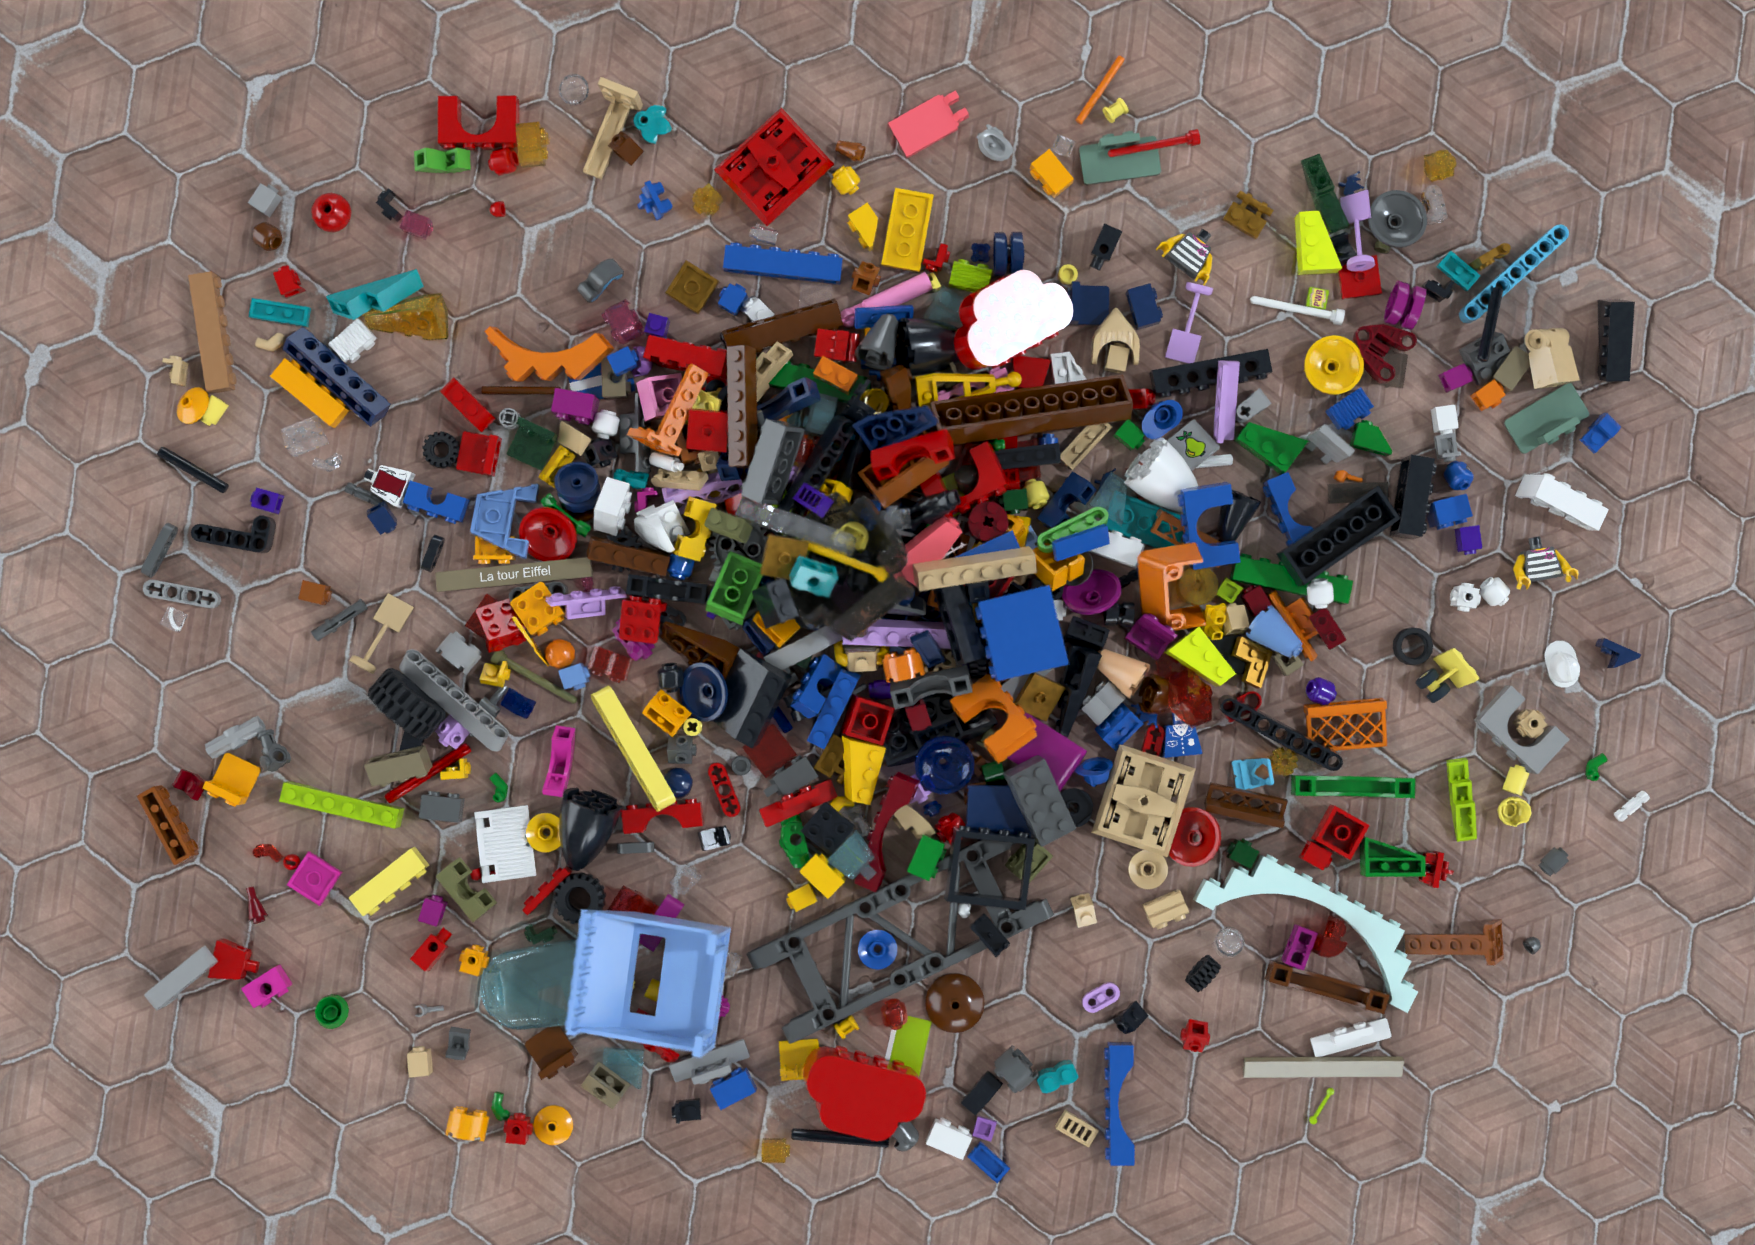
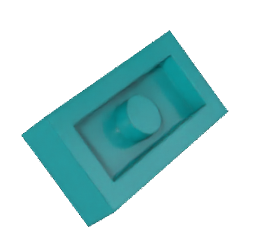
M1451 250L1436 266L1465 291H1468L1481 276Z

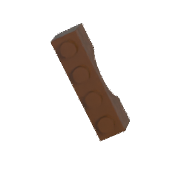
M595 536L590 537L586 554L590 560L666 576L670 560L667 552L649 548H632Z

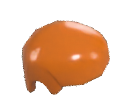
M555 639L547 644L544 656L550 666L558 669L566 668L575 659V649L570 642L563 639Z

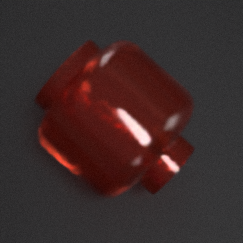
M899 999L885 1001L881 1007L883 1024L892 1030L901 1029L902 1025L908 1021L906 1005Z

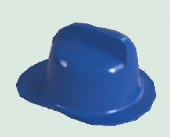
M1174 400L1155 403L1142 420L1143 434L1147 438L1158 439L1175 428L1183 416L1181 405Z
M1104 757L1090 758L1085 760L1074 771L1078 775H1082L1085 782L1090 784V786L1095 787L1108 780L1113 763Z

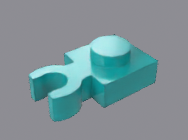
M616 469L613 479L629 483L635 489H645L649 482L650 474L632 470L626 472L622 469Z

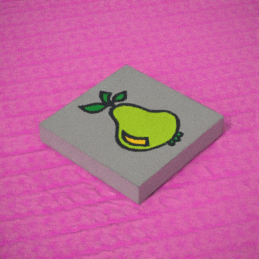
M1195 419L1167 440L1183 457L1191 471L1220 449V446Z

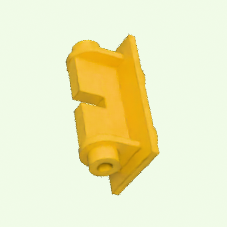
M559 445L538 477L555 488V476L558 470L564 465L572 463L576 455Z

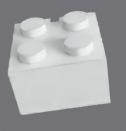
M609 477L606 478L594 508V530L617 536L619 529H623L625 524L624 515L625 513L628 514L631 508L632 492H629V483Z

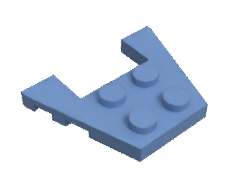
M539 484L477 494L470 529L471 534L526 559L529 541L509 537L516 501L537 503Z

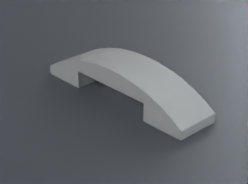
M832 622L765 656L764 659L775 667L784 670L842 640V637L835 622Z

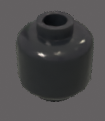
M677 663L662 664V667L657 671L660 688L666 690L667 693L677 692L678 688L684 685L682 667L677 666Z

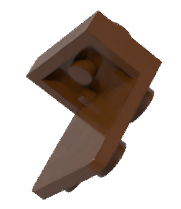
M554 1022L525 1042L526 1049L540 1068L537 1074L541 1080L546 1077L551 1079L559 1073L557 1071L559 1068L564 1066L566 1069L575 1062L574 1058L578 1055V1052L557 1022Z

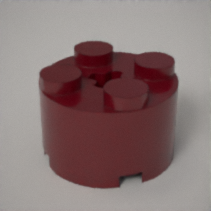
M983 502L970 511L967 517V530L973 539L986 543L1006 532L1008 516L999 504ZM984 518L991 520L990 527L983 525Z

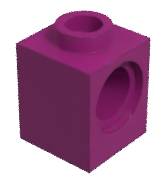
M1465 363L1438 375L1446 393L1473 381L1471 378L1473 376L1472 371L1468 366L1466 367Z
M434 894L431 897H426L418 921L436 927L441 925L448 902L443 901V897Z

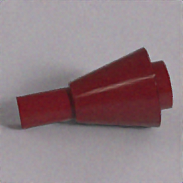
M254 886L246 888L249 898L248 921H253V924L264 922L268 914L257 898Z

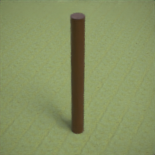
M482 386L481 391L482 394H554L555 388L561 389V387Z

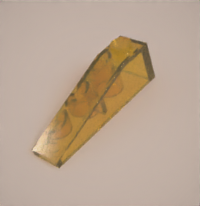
M441 293L416 296L402 300L384 312L371 309L363 314L366 324L371 330L387 333L395 331L405 333V336L412 337V335L422 336L424 340L429 341L448 339L449 337L448 309Z

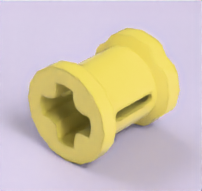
M1118 98L1111 106L1103 108V113L1110 123H1114L1116 118L1129 112L1127 105L1121 98Z
M690 718L685 721L683 728L687 735L695 736L702 731L703 725L701 721ZM690 722L697 723L696 732L688 729L690 728Z

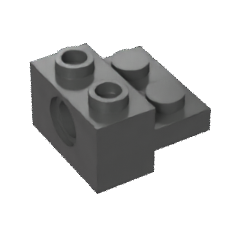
M1494 333L1490 357L1487 362H1481L1477 359L1482 337L1459 349L1466 367L1468 366L1471 369L1475 383L1478 386L1493 379V375L1508 356V352H1510L1505 337L1501 333Z

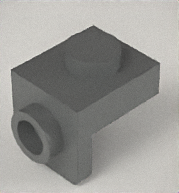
M451 1026L446 1058L454 1060L466 1059L470 1049L471 1029Z

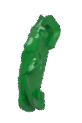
M548 493L546 497L541 499L540 502L544 507L554 508L564 513L572 521L578 535L584 538L587 536L591 526L581 520L576 521L556 505L557 501L552 494Z
M797 814L781 821L782 828L780 829L779 844L783 848L786 857H789L791 865L794 868H802L810 860L805 835L801 832L803 828L801 818ZM793 834L801 836L802 840L799 845L791 844L790 837Z

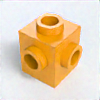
M476 944L465 948L460 954L459 961L461 966L459 971L475 976L482 975L484 968L486 969L489 964L490 957H487L489 951L483 950V946Z

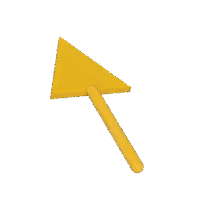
M513 617V621L531 647L534 648L535 653L549 666L533 637L530 638L517 618Z

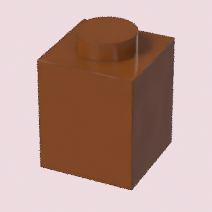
M303 580L298 599L326 605L332 596L331 586Z

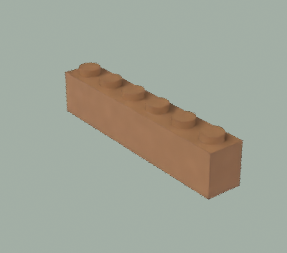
M212 271L188 275L206 391L214 394L235 390L234 384L237 383L235 373L232 372L231 366L234 364L232 354L229 353L231 341L226 333L228 322L222 308L225 307L223 296L220 295L221 279Z

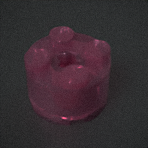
M627 299L605 309V312L602 313L606 324H610L613 329L610 331L613 339L623 345L645 334L641 330L643 325L634 308L630 310L627 306L631 304Z

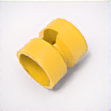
M881 389L865 390L860 398L861 401L876 410L874 414L883 413L889 405L888 396Z

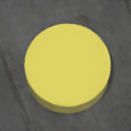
M1069 264L1063 265L1058 272V279L1064 285H1071L1072 281H1076L1078 276L1077 269Z

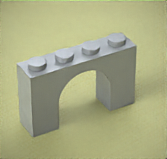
M1505 685L1474 721L1478 724L1477 728L1485 734L1488 733L1493 737L1491 740L1498 747L1502 746L1507 750V756L1514 761L1518 760L1522 764L1521 766L1525 767L1527 773L1539 774L1570 739L1556 726H1548L1533 743L1526 746H1520L1515 743L1508 733V720L1513 712L1524 702L1525 698L1511 685Z

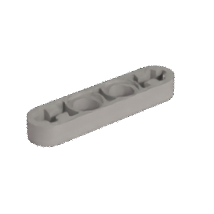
M148 580L143 585L144 594L152 598L205 608H216L221 603L220 594L211 590L158 580ZM154 585V587L163 589L162 592L153 591L152 593L149 587ZM170 587L177 589V595L173 598L168 596V589ZM191 590L196 592V599L192 602L187 599V593ZM211 594L215 598V602L211 603L201 600L202 596L211 597Z

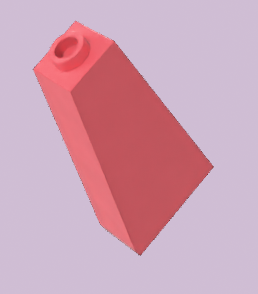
M943 516L937 519L886 560L887 567L892 568L894 573L915 585L913 564L942 560L963 532L958 526L960 523L951 516L949 518Z

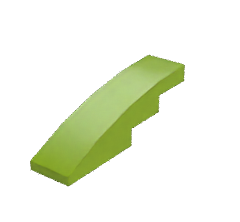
M1467 758L1446 760L1449 797L1456 841L1477 839L1475 802L1472 798V781L1469 779Z

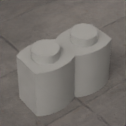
M1108 680L1106 682L1101 681L1095 687V694L1092 697L1090 695L1086 696L1082 702L1083 706L1080 708L1096 725H1100L1126 698Z

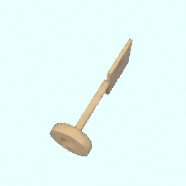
M388 593L373 618L383 624L380 632L364 659L353 655L349 661L374 674L376 667L369 663L368 660L388 627L399 633L414 607Z

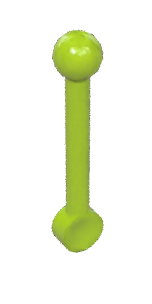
M1333 1088L1327 1089V1094L1313 1116L1309 1117L1311 1124L1317 1123L1319 1113L1329 1097L1334 1094Z

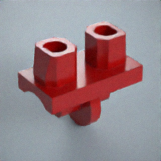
M1433 851V853L1424 852L1425 864H1430L1431 868L1430 872L1425 871V877H1419V881L1428 884L1427 886L1439 888L1440 880L1446 881L1447 874L1453 875L1454 870H1449V862L1443 861L1444 853L1439 851Z

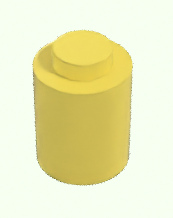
M211 395L208 408L200 420L209 426L211 424L216 425L229 405L216 396Z
M1515 765L1514 768L1510 767L1502 789L1522 796L1529 777L1525 767Z

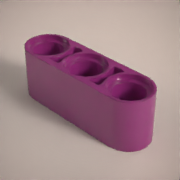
M668 893L654 915L676 918L685 904ZM641 934L639 943L654 952L663 937Z

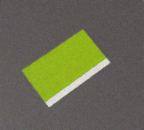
M895 1013L885 1060L893 1062V1060L902 1061L904 1065L914 1069L919 1076L932 1021Z

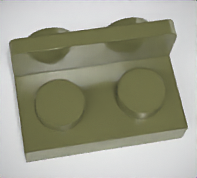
M1034 843L1029 883L1053 857L1052 854L1037 843ZM1021 844V847L1015 854L1009 857L1005 864L1020 880H1022L1026 844Z

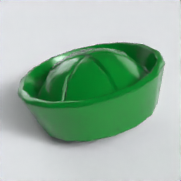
M335 994L323 997L315 1008L317 1022L326 1029L340 1027L346 1021L349 1013L348 1003L343 997Z

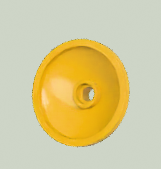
M1333 335L1319 339L1309 348L1304 360V371L1310 384L1318 391L1330 395L1342 394L1352 389L1361 379L1364 369V361L1359 348L1351 340L1342 336ZM1328 364H1332L1334 366V370H1329Z

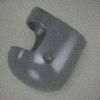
M910 1121L899 1122L896 1131L892 1135L897 1139L894 1147L901 1152L910 1150L919 1139V1133Z

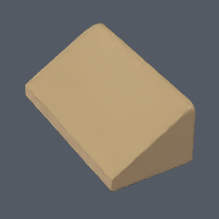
M561 421L558 442L581 456L592 439Z

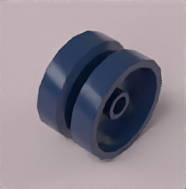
M994 232V276H1005L1007 263H1009L1011 274L1023 270L1025 253L1022 232H1011L1009 244H1007V236L1004 232Z
M572 462L559 469L555 476L558 499L561 506L567 511L584 513L596 506L601 493V487L596 470L591 465L584 462Z

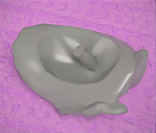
M987 124V129L978 133L976 137L979 149L986 157L992 160L1003 161L1008 159L1013 153L1011 143L1003 136L1001 130Z

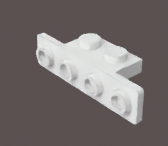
M1382 1018L1367 1023L1358 1022L1349 1028L1340 1027L1335 1029L1334 1032L1310 1038L1314 1056L1322 1057L1391 1038L1392 1035L1387 1019Z

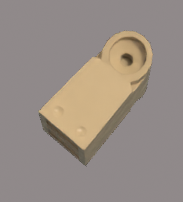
M1536 329L1526 334L1525 344L1530 350L1528 356L1534 389L1557 387L1579 381L1572 348L1568 345L1570 336L1566 329Z

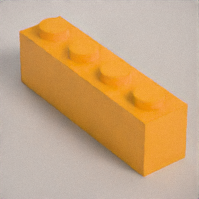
M284 358L270 377L329 426L336 428L350 410L345 407L346 405L340 399L334 398L324 385L320 386L315 382L317 379L309 372L305 374L298 362L294 359L289 361Z

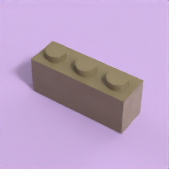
M425 745L372 757L364 765L372 787L377 785L384 787L394 781L401 783L415 776L416 778H422L433 767Z

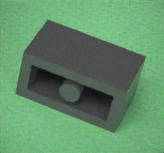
M428 791V794H422L419 818L455 823L462 822L465 798H459L460 794L448 793L447 796H442L438 791Z

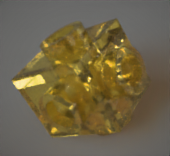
M1447 149L1424 155V172L1431 182L1454 176L1456 159Z
M709 183L704 188H698L692 195L693 209L699 215L703 213L706 217L714 215L720 209L719 205L724 202L722 196Z
M1280 747L1273 750V754L1267 756L1271 761L1272 773L1275 772L1276 775L1288 776L1294 773L1293 769L1298 767L1296 764L1298 758L1295 752L1290 749ZM1284 758H1286V761L1288 763L1285 766L1282 765V760Z

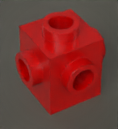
M954 812L948 816H943L939 819L938 824L934 826L938 831L936 836L941 842L951 845L953 827L959 828V825L964 826L965 823Z
M1188 1020L1185 1029L1182 1028L1180 1040L1183 1041V1049L1203 1052L1205 1045H1209L1210 1042L1208 1022Z
M514 1113V1115H511L508 1121L504 1122L505 1143L526 1145L529 1141V1135L533 1133V1123H530L531 1117H527L525 1113Z

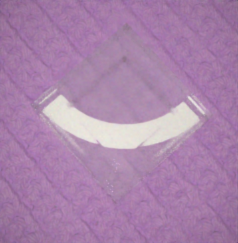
M168 606L160 624L175 632H180L188 615Z

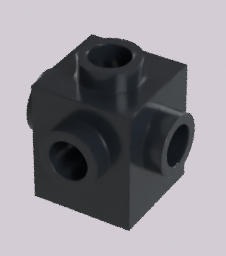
M601 438L595 439L590 442L591 444L583 452L587 464L592 467L599 465L601 468L607 467L612 464L611 461L618 457L610 439L603 441Z

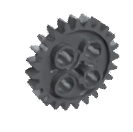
M746 516L745 520L752 525L753 529L747 543H739L745 545L743 550L751 560L762 564L768 538L766 534L769 530H762L763 523L757 525V519L754 518L750 522V517ZM712 533L716 539L710 540L714 547L709 548V550L715 554L710 556V558L717 559L713 564L714 566L721 565L719 572H721L729 551L746 557L743 552L739 551L740 546L734 539L718 533ZM727 540H731V548L725 550L724 543ZM757 545L759 552L752 556L751 548Z

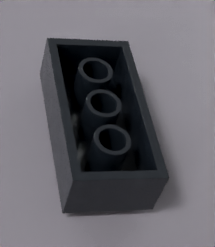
M1409 455L1401 459L1394 509L1401 519L1391 525L1389 536L1413 540L1423 537V534L1426 533L1427 523L1425 518L1430 511L1428 499L1429 495L1433 492L1431 480L1432 476L1436 473L1437 467L1434 464L1435 458Z

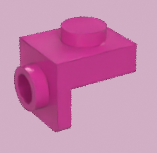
M642 488V492H637L638 501H634L635 513L647 508V497L659 496V492L654 491V488Z

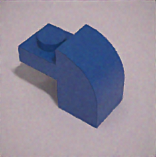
M1605 412L1588 427L1589 431L1580 441L1594 454L1618 433L1621 426Z

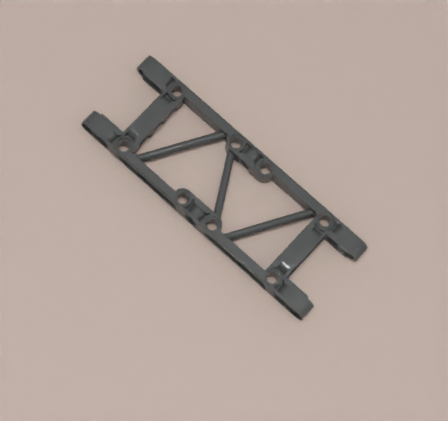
M980 839L960 849L955 891L959 892L961 861H964L979 894L1002 896L986 860L1010 849L1016 843ZM968 851H976L977 858L972 861L968 860L966 857ZM950 854L945 856L943 860H938L936 864L939 867L937 873L948 868ZM910 873L879 888L876 893L871 892L748 952L746 955L754 970L761 967L766 968L788 956L790 957L814 1007L791 1019L789 1023L781 1027L789 1044L967 959L987 949V947L980 939H977L955 950L958 903L950 902L946 955L937 950L931 951L877 913L906 900L911 892L910 886L924 880ZM898 885H904L906 892L903 895H898L895 892V888ZM1047 898L1027 904L1026 910L1017 909L1013 912H1010L1009 908L986 906L994 925L1006 939L1054 915ZM861 903H869L871 909L868 912L861 911L859 907ZM854 913H857L862 918L869 917L923 955L910 964L905 963L895 968L890 974L889 983L848 1002ZM846 918L840 1007L837 1008L833 997L830 996L826 988L824 979H822L817 969L816 962L813 961L804 938ZM1004 922H1010L1012 928L1005 932L1001 930V925ZM796 937L799 939L800 944L793 947L789 944V939ZM932 957H939L941 963L938 966H932L930 964ZM897 974H902L905 976V981L897 983L894 977ZM831 1009L834 1015L831 1018H826L823 1015V1011Z

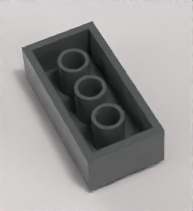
M765 420L761 427L759 441L755 446L753 460L749 464L747 478L742 486L741 496L761 504L779 505L781 503L805 429L785 421Z
M1036 755L1003 772L1028 829L1035 839V843L1043 847L1076 829L1044 758Z

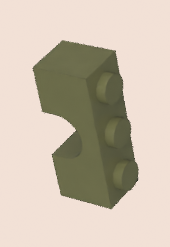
M459 857L445 867L436 878L468 918L475 922L497 902L486 888L476 892L469 887L467 878L472 871Z

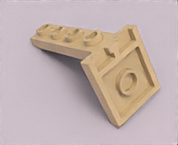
M600 77L598 86L604 98L611 103L583 172L602 180L613 154V150L608 145L611 143L612 138L622 131L630 110L641 111L643 103L638 91Z

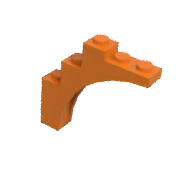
M489 326L484 331L488 336V341L493 346H497L501 351V357L509 361L503 366L507 370V376L511 380L524 382L534 371L541 380L553 381L564 369H566L564 372L570 379L582 380L614 350V347L600 333L593 334L583 343L570 349L541 353L518 345L507 338L497 327Z

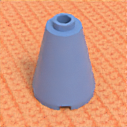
M1268 606L1267 608L1270 610L1267 612L1262 610L1249 626L1251 632H1246V636L1286 657H1297L1303 649L1301 647V640L1273 606Z

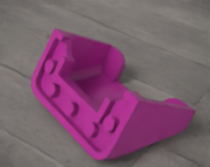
M1025 712L1024 716L1027 719L1030 717L1037 726L1035 728L1037 737L1007 757V759L1019 765L1036 755L1041 756L1045 759L1059 791H1061L1087 751Z

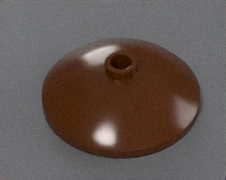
M949 973L939 977L931 984L926 994L925 1006L930 1020L939 1029L946 1032L960 1033L969 1030L977 1024L984 1011V995L976 981L964 974ZM958 1002L959 1007L953 1008L952 1003Z

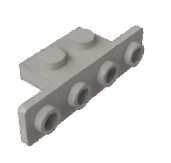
M744 1039L714 1048L701 1058L691 1056L670 1063L669 1068L675 1082L691 1078L694 1085L698 1083L705 1084L710 1079L727 1076L732 1072V1063L750 1057Z

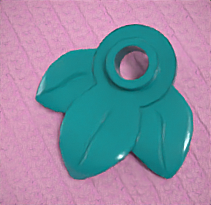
M653 105L646 111L637 112L634 116V125L638 130H641L642 138L645 141L656 144L657 135L667 134L672 130L670 123L663 118L667 110L665 107ZM640 118H646L647 123H642Z

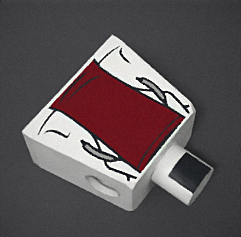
M381 465L378 472L367 469L364 480L373 483L370 488L371 492L393 506L402 508L409 482L414 480L416 474Z

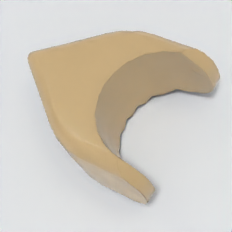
M1115 307L1093 335L1091 364H1097L1099 351L1105 344L1111 341H1122L1130 348L1132 364L1138 365L1139 337L1127 319Z

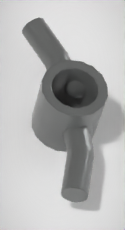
M506 685L499 687L490 700L483 697L478 704L496 718L501 710L496 704L508 690V687Z

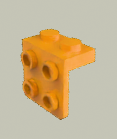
M538 582L510 603L530 635L534 636L536 634L538 636L543 635L548 631V626L553 623L557 625L565 620L563 617L565 616L563 607L550 606L546 602V597H550L552 594L543 582Z
M226 753L213 779L205 781L203 789L207 790V794L212 797L219 798L220 796L226 799L225 803L236 807L237 805L245 804L257 781L261 768L238 756Z

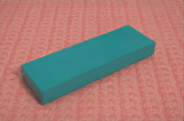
M252 298L248 317L308 327L311 308Z

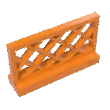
M1383 698L1330 702L1328 705L1317 703L1304 704L1307 736L1314 739L1319 735L1325 740L1323 745L1330 744L1331 746L1327 747L1335 751L1387 746L1385 711L1387 709V701ZM1380 712V720L1376 725L1368 720L1373 713ZM1353 714H1359L1363 717L1356 727L1348 721ZM1334 716H1340L1343 719L1337 728H1334L1329 723ZM1319 717L1324 722L1315 730L1311 726V718ZM1365 721L1373 726L1366 736L1358 730ZM1346 722L1354 728L1347 737L1339 732ZM1328 724L1334 731L1326 739L1319 732ZM1376 729L1381 733L1382 742H1373L1369 739ZM1356 732H1359L1364 737L1359 744H1353L1350 741V738ZM1338 733L1344 740L1340 745L1334 746L1330 741ZM1319 747L1312 748L1310 753L1319 752Z

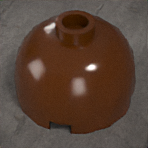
M1150 674L1151 677H1145L1141 684L1139 696H1142V703H1138L1142 712L1160 714L1173 704L1175 694L1171 683L1166 678Z

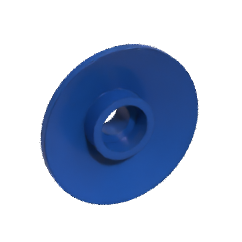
M871 930L861 938L858 944V955L867 967L871 969H884L895 960L897 944L893 936L884 930ZM876 945L881 946L880 952L874 951Z

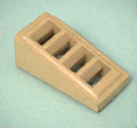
M1066 1109L1055 1125L1057 1130L1087 1147H1090L1099 1132L1097 1128ZM1068 1119H1071L1072 1121L1070 1122L1069 1126L1065 1128L1064 1126L1066 1122L1068 1121ZM1075 1122L1078 1123L1074 1132H1071L1070 1130ZM1084 1126L1085 1128L1080 1136H1078L1077 1133L1079 1132L1080 1128ZM1091 1130L1092 1132L1088 1139L1084 1140L1083 1138L1087 1131Z

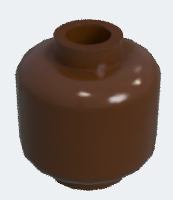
M262 222L253 228L252 240L262 249L272 251L279 248L282 244V233L272 224Z

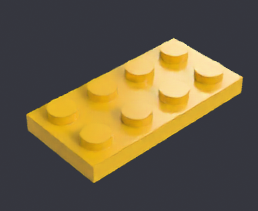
M895 188L881 266L920 273L933 194Z

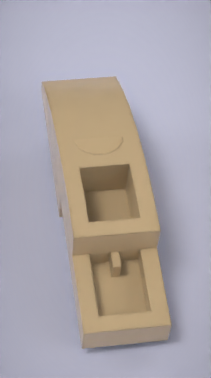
M776 342L767 353L762 352L756 359L757 402L770 388L768 383L793 356L792 351L779 342Z
M909 805L901 807L894 813L895 818L893 820L899 828L903 827L905 830L913 826L914 829L911 832L917 840L922 837V834L931 837L936 833L931 824Z

